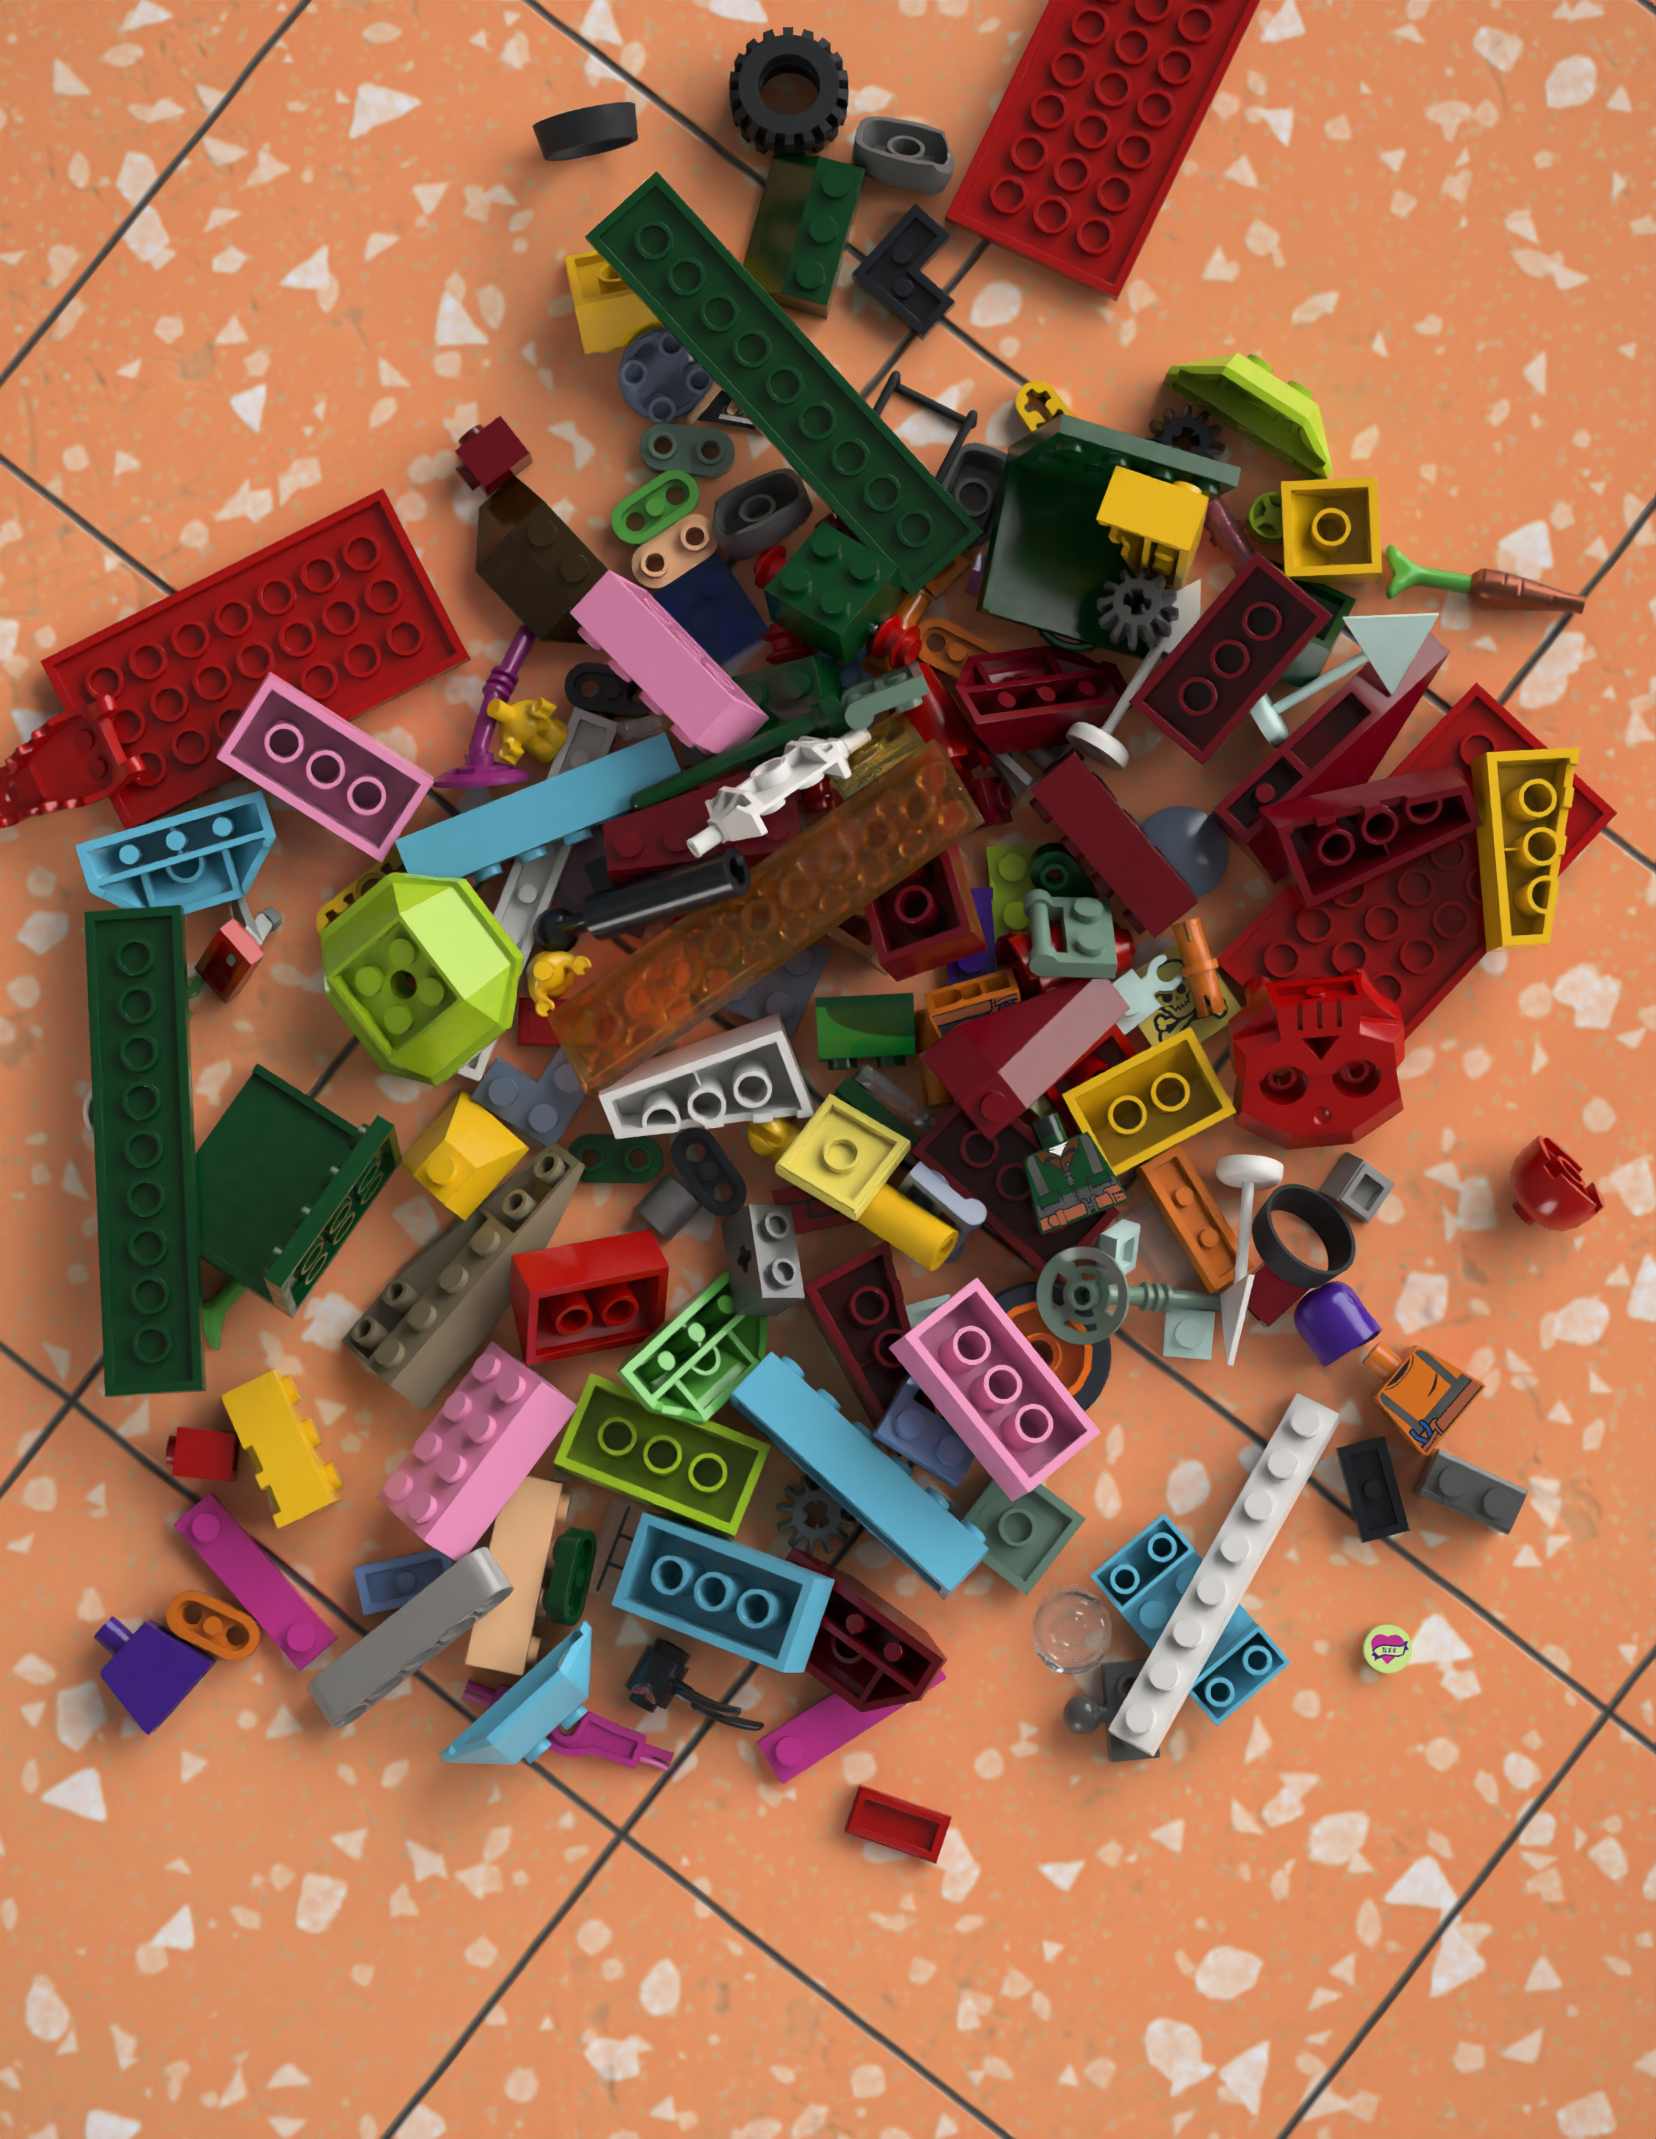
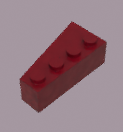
M1072 747L1032 781L1029 791L1033 794L1034 798L1029 801V804L1046 824L1054 819L1065 832L1060 841L1077 861L1085 856L1097 870L1091 875V878L1108 898L1116 893L1128 908L1122 914L1139 935L1147 930L1155 939L1199 903V897L1161 850L1149 842L1148 835L1125 808L1122 809L1118 805V800L1102 778L1094 771L1091 773L1082 762L1085 758L1079 750Z
M1449 765L1258 807L1289 888L1307 909L1483 826L1468 784Z
M754 769L604 823L603 832L607 870L612 885L624 884L699 859L688 848L687 840L709 827L707 820L710 819V815L705 801L716 797L718 790L723 786L737 787L750 778V774ZM796 790L784 798L786 803L780 809L769 815L760 816L768 831L766 834L738 841L720 842L700 858L734 848L743 855L749 869L804 863Z
M887 1241L803 1286L805 1295L803 1301L874 1429H876L908 1375V1371L889 1347L912 1329L903 1301L904 1295L901 1284L897 1279L892 1261L893 1255L890 1244ZM919 1389L913 1400L936 1414L932 1401ZM883 1443L889 1455L903 1456Z

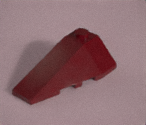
M1078 977L1049 988L1043 994L1019 1003L1013 1002L1000 1007L999 1011L975 1020L969 1019L956 1024L919 1054V1056L974 1126L990 1140L1025 1112L1130 1007L1108 978Z

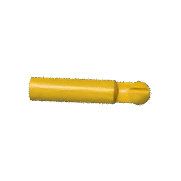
M787 1117L773 1118L771 1122L754 1123L752 1120L748 1125L747 1137L749 1145L757 1154L770 1158L777 1163L802 1130L793 1125ZM887 1183L883 1185L857 1220L931 1272L938 1269L944 1263L959 1237L957 1230Z

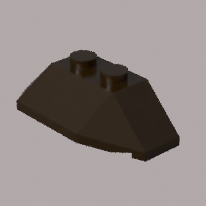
M514 475L479 507L475 571L541 642L589 645L578 634L577 630L582 625L570 614V611L603 577L608 568L543 499Z

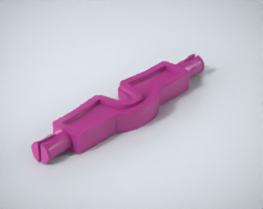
M469 1679L465 1688L480 1693L483 1696L465 1690L462 1699L490 1708L512 1687L500 1684L496 1690ZM588 1711L582 1716L577 1725V1730L573 1734L567 1735L562 1733L558 1725L546 1736L552 1744L548 1749L567 1756H583L592 1753L631 1768H636L638 1762L667 1772L670 1763L653 1756L671 1762L674 1752L671 1753L645 1744L647 1740L645 1734L623 1727L592 1711Z

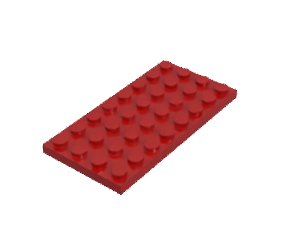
M1049 0L945 216V221L1117 302L1261 0Z
M382 488L40 662L65 711L91 704L106 695L114 697L118 711L108 717L126 758L140 756L146 768L126 787L109 796L124 829L128 830L151 823L243 776L217 759L216 756L221 745L269 671L350 722L471 661L390 500Z
M1476 682L1387 778L1449 765L1468 784L1474 800L1471 761L1486 752L1548 748ZM1575 773L1572 784L1574 788L1572 807L1568 810L1564 835L1567 836L1565 853L1561 856L1558 876L1617 814L1608 803ZM1474 829L1309 909L1294 894L1287 883L1217 958L1218 968L1243 990L1246 981L1252 977L1256 978L1257 986L1261 987L1260 976H1264L1272 983L1340 977L1348 968H1352L1353 975H1357L1356 967H1360L1369 974L1370 984L1380 994L1398 1005L1404 1024L1405 1041L1487 953L1477 830ZM1352 1062L1346 1068L1354 1069L1361 1063Z

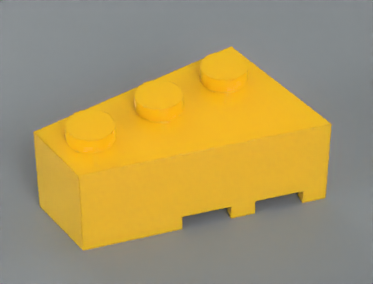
M1116 465L1096 520L1100 525L1112 527L1108 537L1113 543L1120 544V541L1123 543L1121 555L1136 577H1138L1139 569L1144 567L1148 571V581L1162 574L1166 578L1165 587L1178 591L1184 587L1201 540L1209 497L1202 495V491L1190 483L1175 481L1174 484H1170Z
M279 1369L271 1370L221 1395L241 1445L245 1451H248L258 1472L255 1475L262 1491L267 1490L277 1511L273 1518L278 1529L289 1526L342 1500L338 1490L344 1487L343 1481L333 1462L330 1461L325 1464L317 1449V1446L323 1444L322 1438L311 1418L303 1420L295 1404L302 1400L290 1374L282 1377Z

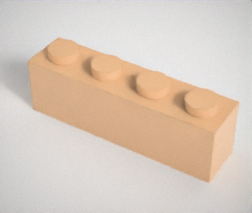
M527 1474L496 1516L489 1551L514 1587V1590L502 1603L473 1625L465 1664L520 1676L526 1673L527 1665L536 1666L542 1638L533 1635L537 1617L546 1619L547 1611L543 1609L542 1604L545 1591L543 1587L547 1569L553 1570L555 1565L553 1559L555 1541L553 1539L557 1521L566 1523L571 1501V1494L563 1493L565 1482Z

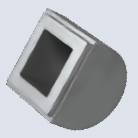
M667 1173L634 1209L664 1237L671 1241L699 1211L702 1205Z

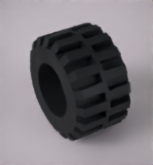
M783 27V35L775 36L773 29L763 32V41L760 43L754 38L748 42L745 55L739 53L735 59L734 72L731 71L729 79L732 118L735 126L740 127L743 139L747 143L750 141L755 142L756 150L764 155L768 149L774 151L775 157L785 156V153L805 156V151L810 149L813 150L814 154L824 149V142L827 139L833 142L838 136V127L844 125L847 117L849 97L847 70H843V60L838 51L833 54L831 52V43L823 37L819 42L815 41L814 32L803 29L802 36L794 35L793 27ZM795 73L809 79L816 87L818 95L813 105L804 112L796 115H782L772 111L763 103L761 99L762 88L771 78L779 74Z

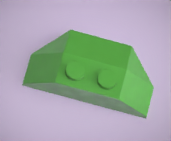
M727 1268L686 1301L623 1360L616 1375L648 1412L702 1425L731 1398V1393L765 1358L768 1332L767 1316L734 1314Z

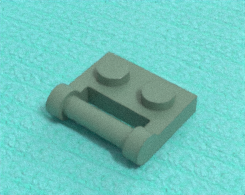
M914 661L910 665H904L899 669L891 670L847 688L841 694L840 703L844 709L847 724L853 729L863 730L872 724L875 714L893 707L896 713L913 709L923 703L921 696L929 694L930 691L918 662Z
M1041 889L1031 890L1024 895V914L1030 920L1032 949L1028 954L1029 968L1032 973L1038 976L1115 979L1118 964L1110 899L1051 897L1047 891ZM1049 921H1061L1064 953L1057 952L1051 946Z

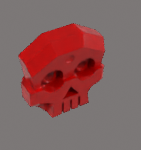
M1356 967L1357 975H1353L1352 968H1348L1340 977L1272 983L1264 976H1260L1261 987L1257 986L1255 977L1246 981L1243 986V995L1247 1005L1228 1021L1229 1053L1234 1074L1237 1075L1233 1098V1107L1236 1110L1233 1118L1236 1126L1287 1150L1355 1144L1404 1110L1396 1071L1405 1059L1403 1020L1398 1005L1380 994L1370 984V977L1366 970ZM1352 1062L1361 1063L1357 1068H1346ZM1279 1069L1288 1070L1284 1075H1274Z

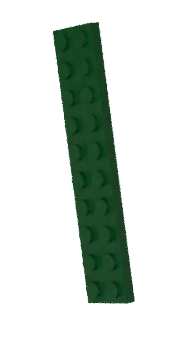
M657 171L585 236L587 242L861 544L899 566L902 580L901 585L910 598H913L983 534L984 531Z
M181 905L84 912L105 1397L206 1391L184 908Z

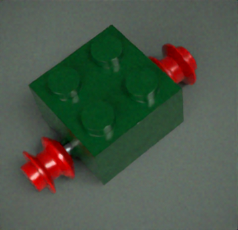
M822 522L788 560H786L787 551L781 545L775 546L771 550L763 551L757 558L753 569L755 585L764 591L770 620L845 666L850 663L870 638L872 639L873 657L881 659L889 654V665L893 669H899L903 665H910L918 657L922 648L920 628L916 625H911L904 630L903 618L901 616L893 615L888 618L905 599L898 565L825 522Z
M775 623L769 625V633L761 636V640L772 643L773 652L765 657V661L775 666L731 677L769 717L750 739L811 712L810 706L818 703L817 698L835 690L839 701L843 693L837 660L815 655L809 656L812 653V648L802 646L800 638ZM848 726L835 733H832L831 729L821 733L820 729L805 736L824 740L830 737L839 739L851 729ZM786 745L745 763V772L758 767L768 760L783 756ZM824 773V778L820 782L809 788L802 789V797L797 800L798 806H804L806 814L832 809L833 796L829 788V781L837 775Z

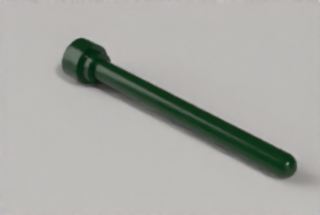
M835 690L818 697V703L810 706L811 712L633 793L629 798L630 807L634 811H640L656 805L782 747L791 740H797L801 736L810 734L820 729L821 733L830 729L832 733L848 727L844 709Z

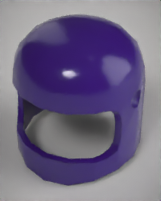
M1329 1281L1320 1287L1314 1288L1299 1301L1294 1311V1323L1299 1334L1323 1367L1330 1365L1352 1349L1370 1342L1383 1330L1363 1306L1351 1286L1340 1281Z

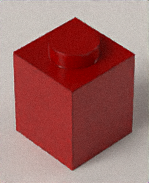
M188 1426L177 1427L176 1436L170 1435L168 1438L166 1464L173 1465L172 1476L227 1482L235 1481L237 1478L241 1442L235 1431Z

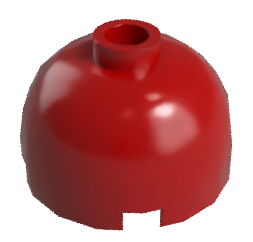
M1538 1135L1514 1160L1510 1171V1187L1517 1200L1512 1204V1207L1516 1214L1529 1226L1538 1222L1544 1228L1560 1232L1577 1228L1605 1207V1202L1594 1182L1585 1187V1182L1579 1174L1583 1170L1582 1167L1561 1146L1548 1137L1542 1139V1136Z

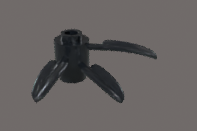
M657 1637L652 1646H646L624 1685L632 1691L628 1699L651 1713H654L657 1706L667 1709L675 1696L688 1703L696 1712L717 1722L752 1731H758L764 1727L762 1722L738 1717L742 1713L740 1707L726 1705L709 1699L683 1682L689 1670L686 1664L691 1655L661 1637Z

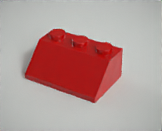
M650 1229L511 1256L510 1297L522 1358L526 1366L642 1343L665 1322L669 1265Z

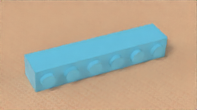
M664 732L397 839L395 843L407 873L462 879L473 875L476 883L503 873L500 865L518 857L521 865L548 855L545 848L547 845L563 839L565 846L568 847L593 837L590 828L635 812L629 805V798L633 793L679 773L682 769L670 738ZM681 794L675 795L667 800L681 796Z
M771 1351L731 1393L729 1404L940 1597L946 1600L985 1558L989 1548L983 1544L986 1540L983 1533L968 1520L960 1523L947 1511L950 1507L948 1502L931 1487H927L924 1490L911 1478L913 1471L901 1458L895 1454H891L888 1457L874 1445L877 1439L872 1436L873 1433L866 1426L858 1421H855L852 1425L838 1412L841 1406L832 1395L821 1388L816 1392L803 1380L805 1373L792 1359L787 1356H783L780 1359Z

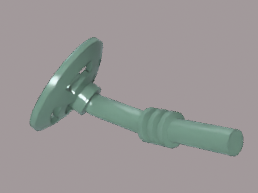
M1086 1246L1068 1248L1053 1256L1043 1268L1036 1289L1037 1306L1045 1325L1060 1339L1078 1345L1094 1344L1110 1337L1124 1321L1129 1305L1138 1306L1141 1311L1150 1310L1151 1312L1160 1311L1162 1313L1169 1312L1171 1308L1212 1312L1221 1311L1220 1293L1210 1294L1209 1292L1177 1290L1172 1289L1169 1284L1160 1285L1159 1283L1150 1284L1149 1282H1142L1140 1286H1128L1123 1270L1110 1255L1102 1250ZM1091 1259L1105 1267L1103 1271L1088 1265L1076 1267L1074 1260ZM1059 1273L1067 1279L1063 1290L1065 1304L1055 1308L1052 1291L1054 1281ZM1090 1273L1097 1276L1098 1279L1083 1280L1081 1274ZM1109 1304L1117 1305L1113 1317L1106 1311ZM1092 1309L1094 1316L1085 1317L1076 1313V1311ZM1069 1319L1084 1325L1096 1323L1097 1330L1091 1332L1078 1331L1069 1327L1066 1323Z

